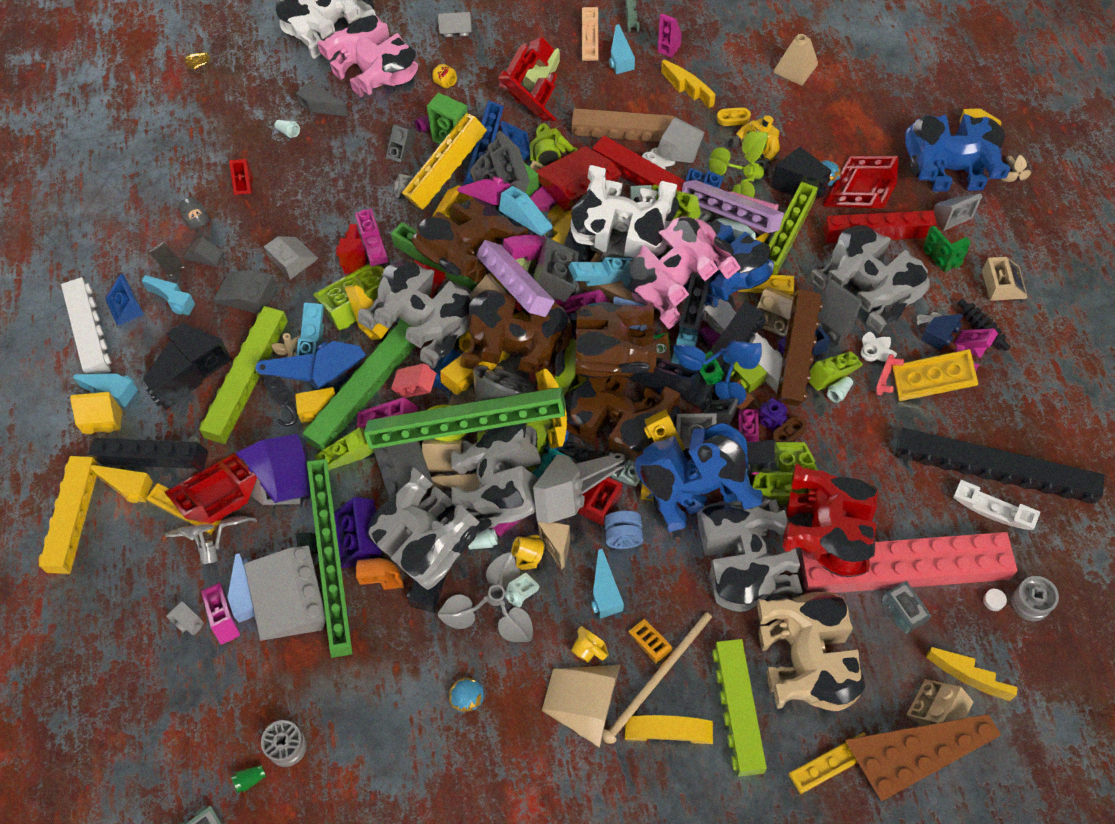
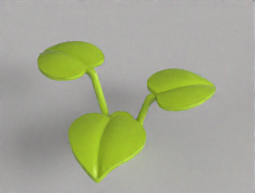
M751 132L745 136L742 143V151L745 153L744 158L751 164L743 167L728 163L731 157L729 150L718 147L710 154V171L722 176L725 174L727 166L743 170L747 179L742 180L741 185H735L732 192L754 198L755 188L749 181L759 180L764 175L763 167L759 166L755 161L759 159L763 152L768 133Z

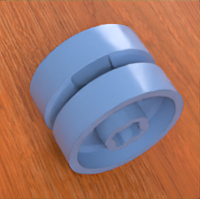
M618 511L605 517L606 544L609 547L628 549L643 543L642 521L639 513Z

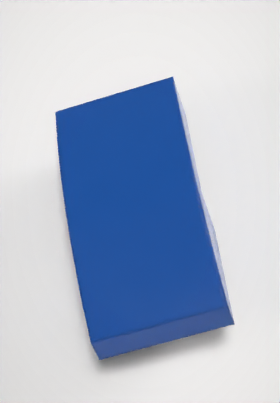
M690 167L685 181L697 180L720 189L724 177L709 170L704 174Z

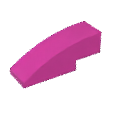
M538 235L513 236L503 239V247L515 260L524 257L528 262L540 257L544 241L547 237Z

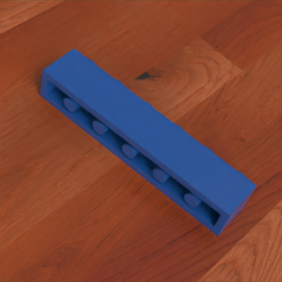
M488 100L480 123L487 131L472 149L462 186L474 183L470 170L479 157L486 153L488 145L494 142L504 106Z

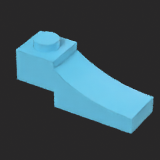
M146 275L142 279L146 290L167 300L174 313L190 315L195 302L190 294L181 292L176 283Z

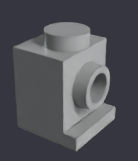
M182 601L166 616L180 631L184 633L187 630L191 635L198 633L204 624L199 616Z

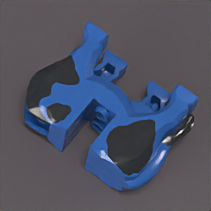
M964 114L956 136H951L946 115L940 117L927 115L919 118L905 132V144L911 159L910 171L919 180H930L933 184V192L948 191L950 189L952 177L945 174V168L964 170L967 173L968 191L984 190L988 178L983 174L985 168L989 172V179L1007 178L1010 171V166L1003 163L1001 159V150L1006 136L1005 132L996 121L989 117L974 118Z
M718 220L708 222L707 224L712 227L717 237L732 246L734 249L733 257L739 264L740 269L728 279L723 276L720 270H717L711 276L707 305L713 308L718 306L719 299L727 301L729 295L738 290L751 289L765 283L771 277L774 270V262L768 259L771 252L769 245L753 239L747 232H744L735 240L732 226L724 225ZM690 282L684 286L686 291H688Z
M722 422L703 429H693L689 453L692 457L690 461L686 459L675 436L664 441L652 443L635 460V470L642 483L651 491L656 511L667 522L668 532L683 529L686 526L688 516L677 506V502L686 507L688 514L696 513L707 505L706 496L700 494L709 493L719 487L721 494L724 496L725 503L736 500L740 501L744 510L762 504L763 493L761 490L754 489L750 485L747 475V439L738 429L727 423Z

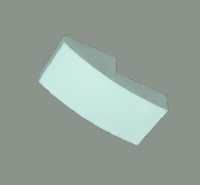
M630 460L628 462L625 461L624 468L610 475L619 481L635 487L640 481L634 462Z

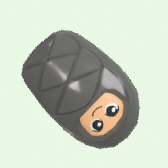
M185 198L179 204L182 219L190 230L200 228L211 221L208 212L196 198Z

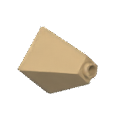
M798 34L773 73L802 86L818 66L811 39L804 34Z

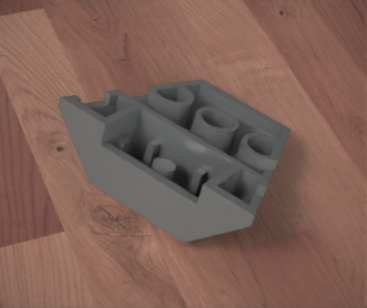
M498 131L496 134L497 138L488 145L486 153L481 155L471 168L473 181L493 179V176L501 177L504 182L510 183V187L514 186L525 193L530 180L520 149L502 131Z

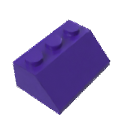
M353 497L334 511L341 569L356 566L358 560L374 559L382 555V550L366 537L370 519L376 511L374 500Z

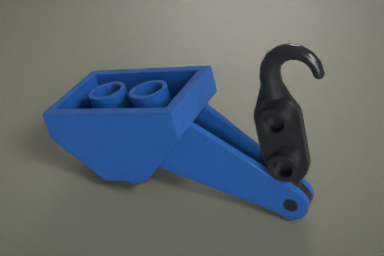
M332 341L329 344L324 342L317 347L316 353L259 361L256 364L255 370L259 375L264 376V386L277 404L287 409L292 415L291 420L288 422H284L281 419H278L277 422L284 427H289L298 420L293 395L281 378L309 381L314 391L320 390L362 361L366 354L360 346Z

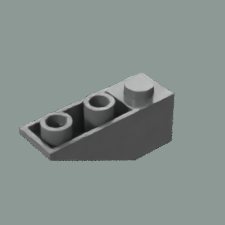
M309 81L296 92L299 105L310 112L348 116L346 103L334 97L330 92H326L319 85Z

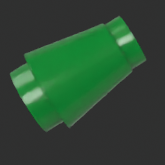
M262 765L237 771L235 775L231 776L237 793L241 791L244 793L265 778L266 775Z

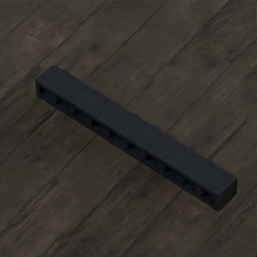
M903 427L898 436L895 457L905 461L912 460L923 465L937 466L943 470L958 471L964 475L971 474L986 480L1000 481L1003 484L1018 485L1024 489H1035L1045 494H1056L1066 499L1081 500L1087 504H1096L1103 496L1105 474Z

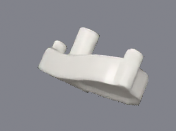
M933 312L931 315H918L917 325L926 322L929 325L934 317L942 315L937 312Z

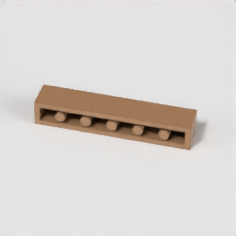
M574 108L572 135L606 136L612 139L660 142L674 116Z

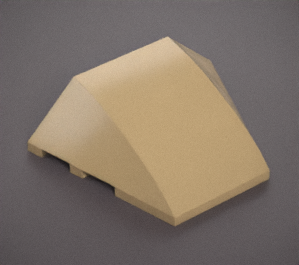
M620 665L553 669L542 711L600 748L602 733L605 729Z

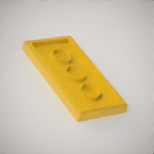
M970 349L906 362L903 366L892 365L899 401L978 385Z

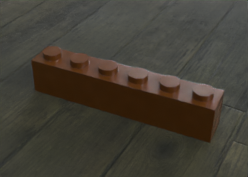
M799 289L794 294L776 401L793 406H799L806 401L808 395L806 384L811 377L809 366L814 359L812 348H814L817 341L815 330L818 329L820 323L818 313L823 305V301H821L822 294Z

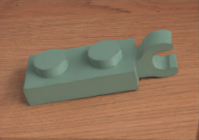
M625 0L627 30L631 32V28L635 27L637 32H639L640 24L636 21L637 10L634 11L636 9V1Z

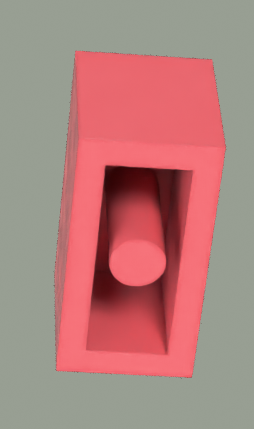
M426 364L398 369L391 389L404 398L431 393L437 373Z

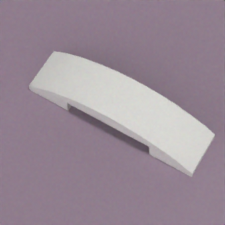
M963 480L960 481L953 498L967 508L1009 526L1034 530L1040 511L1020 504L1019 507L980 492V487Z

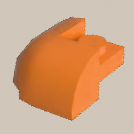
M374 558L357 561L356 578L360 585L381 583L383 590L404 588L400 570L388 559Z

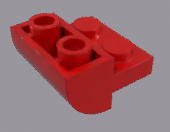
M349 224V230L346 231L345 238H340L339 245L336 246V256H339V266L342 267L344 274H351L367 263L366 253L357 224Z

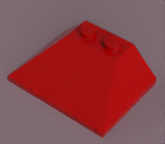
M850 156L841 171L840 179L836 180L825 200L824 207L884 208L897 184L898 156Z
M232 453L164 493L185 519L212 524L222 520L224 516L239 510L248 503L257 476L254 472L251 473L248 470L249 467L235 453Z

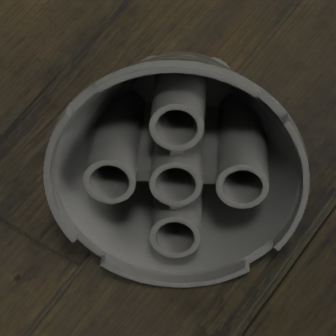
M487 366L474 367L473 378L476 402L539 391L536 389L537 385L513 373L497 368L495 372L487 370Z

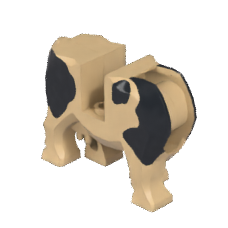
M825 591L812 592L796 598L770 596L764 600L759 599L757 610L760 624H766L773 619H778L770 626H760L758 635L761 650L767 651L773 643L781 639H786L791 645L793 667H779L778 669L769 667L766 672L769 691L774 692L777 709L783 708L786 702L791 699L804 700L812 706L833 712L844 710L856 702L865 689L858 650L825 653L826 644L846 642L853 629L848 606L844 598L836 593Z

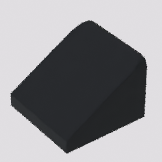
M296 533L297 547L309 546L311 554L318 553L316 533Z

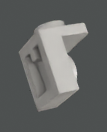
M399 174L397 179L393 181L392 190L396 198H399L401 192L408 186L414 176Z

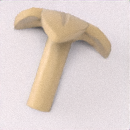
M1018 155L1016 160L1012 156L1006 158L1013 172H1009L1007 178L1001 180L1012 182L1018 176L1020 180H1025L1031 175L1030 170H1024L1027 163L1022 155Z
M285 333L283 334L284 344L276 343L272 344L271 347L280 356L288 354L287 357L296 356L297 353L294 351H297L298 338L301 335L291 341L290 334Z

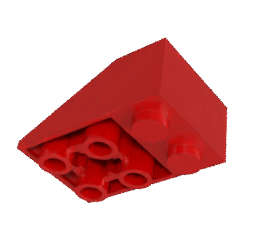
M607 477L582 494L584 496V505L577 513L604 526L605 517L611 514L622 495L623 484Z

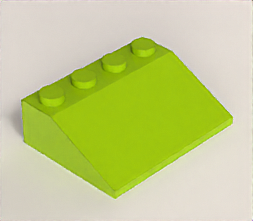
M369 263L312 295L318 304L324 305V312L338 330L346 329L357 320L345 288L357 285L364 290V293L370 299L375 301L378 298V288L385 269L380 265L371 267Z

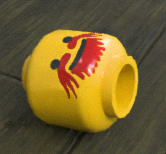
M440 64L433 70V81L439 86L449 88L456 83V71L448 65Z

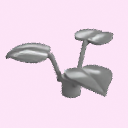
M232 516L221 520L215 544H213L212 540L205 541L202 533L214 528L212 524L179 527L166 532L165 537L185 536L190 540L195 539L201 563H213L217 561L216 549H219L222 529L225 526L249 520L257 522V519L248 516Z
M508 552L499 556L487 568L486 579L493 586L489 588L488 595L472 608V602L468 597L454 595L439 610L438 617L440 620L452 628H468L475 621L473 611H476L485 602H489L493 606L500 605L505 616L498 623V631L502 638L510 642L531 641L533 626L529 615L518 607L512 608L507 613L505 602L503 601L505 596L504 589H507L511 581L521 576L520 569L516 567V561L512 553Z

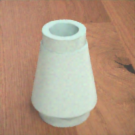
M277 120L275 122V128L290 138L297 137L300 133V126L295 121Z
M846 376L831 385L827 392L828 398L836 403L843 401L853 385L852 379Z
M487 528L477 533L474 541L468 546L469 549L494 548V545L498 544L495 530Z

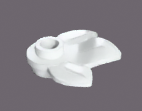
M653 148L651 152H645L642 156L665 170V167L675 164V161H670L657 154L658 148Z
M868 332L863 336L861 356L865 360L886 362L890 354H893L894 358L896 357L897 353L889 349L891 344L890 337L876 338L872 332Z

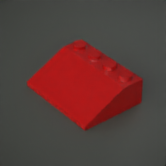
M586 146L535 171L538 173L539 182L564 212L571 210L582 195L587 192L590 180L587 178L590 165L605 168L606 180L618 182L622 175L621 171L611 160Z

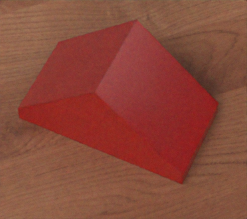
M247 159L229 160L234 195L251 194L253 174Z

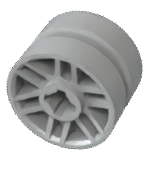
M1031 576L1026 578L1013 592L1011 602L1015 612L1023 619L1040 621L1057 606L1059 594L1055 585L1048 579L1041 576Z
M280 720L270 724L265 729L261 738V748L274 764L281 767H289L298 763L303 758L307 748V741L304 734L294 723Z

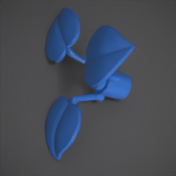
M730 341L726 349L721 348L718 353L705 360V353L693 346L674 345V352L679 363L684 368L693 371L700 370L703 364L706 365L723 354L724 361L730 363V367L726 376V382H717L715 392L721 400L737 398V405H740L745 401L747 395L743 386L729 381L735 362H738L744 369L755 368L762 356L761 343Z

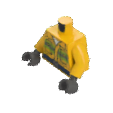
M766 115L764 118L756 121L752 120L745 124L736 133L737 135L729 137L726 143L734 140V144L731 147L735 148L739 145V139H742L741 143H743L747 134L751 132H767V141L760 156L762 160L758 161L757 164L759 166L764 164V171H768L770 168L769 162H772L780 149L779 130L772 125L774 119Z

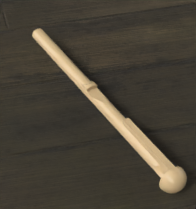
M705 612L610 729L603 730L602 739L606 743L613 744L617 741L615 738L617 733L710 621L712 616L709 613Z

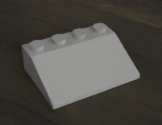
M309 546L288 548L244 564L260 641L321 631L323 629L326 616Z

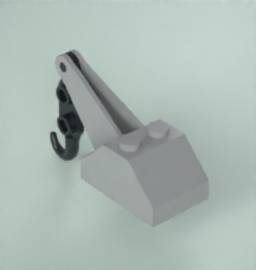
M569 442L563 444L559 451L567 456L556 455L533 487L537 522L552 523L576 515L578 510L584 505V496L582 494L616 471L624 468L625 455L621 453L609 455L606 451H592L587 448H580L577 451L566 450L568 447H575L576 443ZM570 457L573 458V459H575L578 463L575 464V463L570 459Z

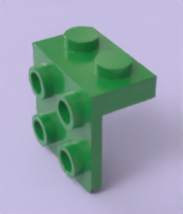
M933 225L928 230L923 249L945 273L963 264L971 241L965 237L951 244Z

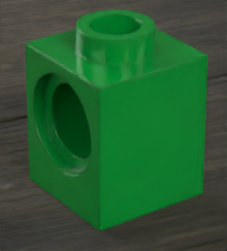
M711 351L705 354V360L713 356ZM716 359L706 365L703 364L700 369L708 385L716 384L725 376ZM709 367H715L712 373H706Z

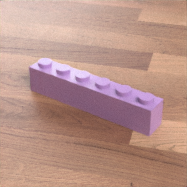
M697 180L687 181L683 184L682 192L698 196L699 207L767 233L780 230L783 212Z
M484 240L476 256L527 312L546 317L555 300L502 245Z

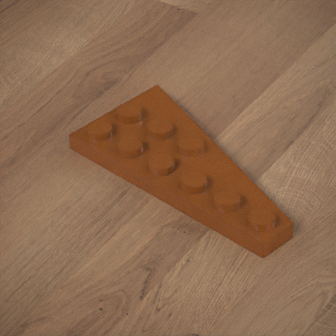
M983 714L857 738H848L845 741L878 797L883 801L1001 736V733L989 714Z

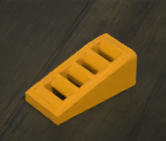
M645 619L628 631L655 664L672 652V646ZM643 627L647 629L642 634H637V632ZM650 633L652 636L644 641L642 638ZM656 639L657 642L650 647L648 644ZM661 645L662 648L655 652L654 649Z

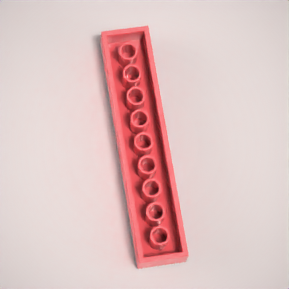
M1007 532L875 542V555L869 559V571L855 577H840L823 568L813 555L802 549L798 555L804 594L825 591L842 593L895 589L904 585L909 588L1010 580L1018 571Z

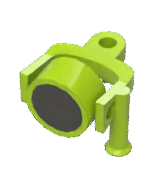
M545 123L537 127V138L529 145L530 160L532 162L534 160L543 166L561 159L560 150L563 153L567 150L569 154L578 150L556 128L550 129Z

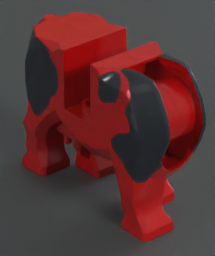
M795 464L791 489L807 488L812 491L802 494L790 492L786 517H792L798 513H813L814 517L810 528L787 522L782 545L784 551L790 552L794 548L799 547L813 555L823 568L840 577H855L867 573L870 568L869 559L875 555L874 537L876 522H872L877 509V488L859 479L837 477L823 470L803 469L801 465Z

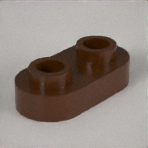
M799 416L791 417L774 431L772 440L776 442H795L805 433L806 421Z

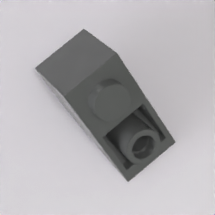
M393 124L386 158L403 162L413 146L417 129L403 124Z

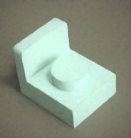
M524 573L508 584L505 598L509 603L520 608L526 598L538 591L540 585L527 573Z

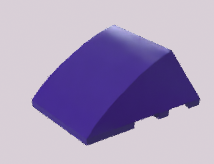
M294 434L264 439L236 453L239 458H243L249 466L248 470L251 473H255L261 481L260 485L274 503L311 495L306 440L300 435Z

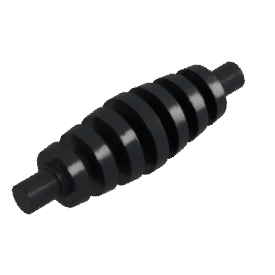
M963 298L958 301L957 304L962 308V315L966 316L968 322H971L970 325L972 328L975 327L974 330L994 328L998 334L992 345L994 347L1000 346L1005 352L1011 348L1006 342V335L1001 334L1002 330L997 328L998 325L996 322H993L991 316L982 312V309L979 307L975 308L976 305L974 303L968 304Z

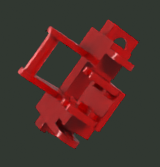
M543 37L530 41V46L524 43L518 48L507 71H502L498 77L500 81L499 87L505 89L515 99L517 104L527 106L542 121H555L556 118L545 108V105L555 88L554 82L557 79V74L552 72L547 78H538L530 93L521 85L527 71L533 69L535 64L539 67L548 66V60L555 50Z

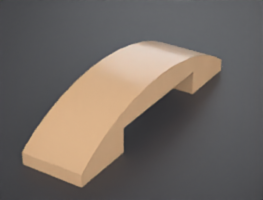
M598 7L582 8V61L598 60Z

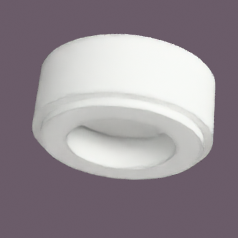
M990 589L984 595L983 601L988 609L999 611L1006 605L1007 598L1001 590Z

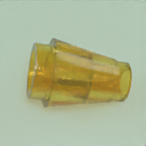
M208 52L190 53L184 59L188 69L194 70L210 61V56Z

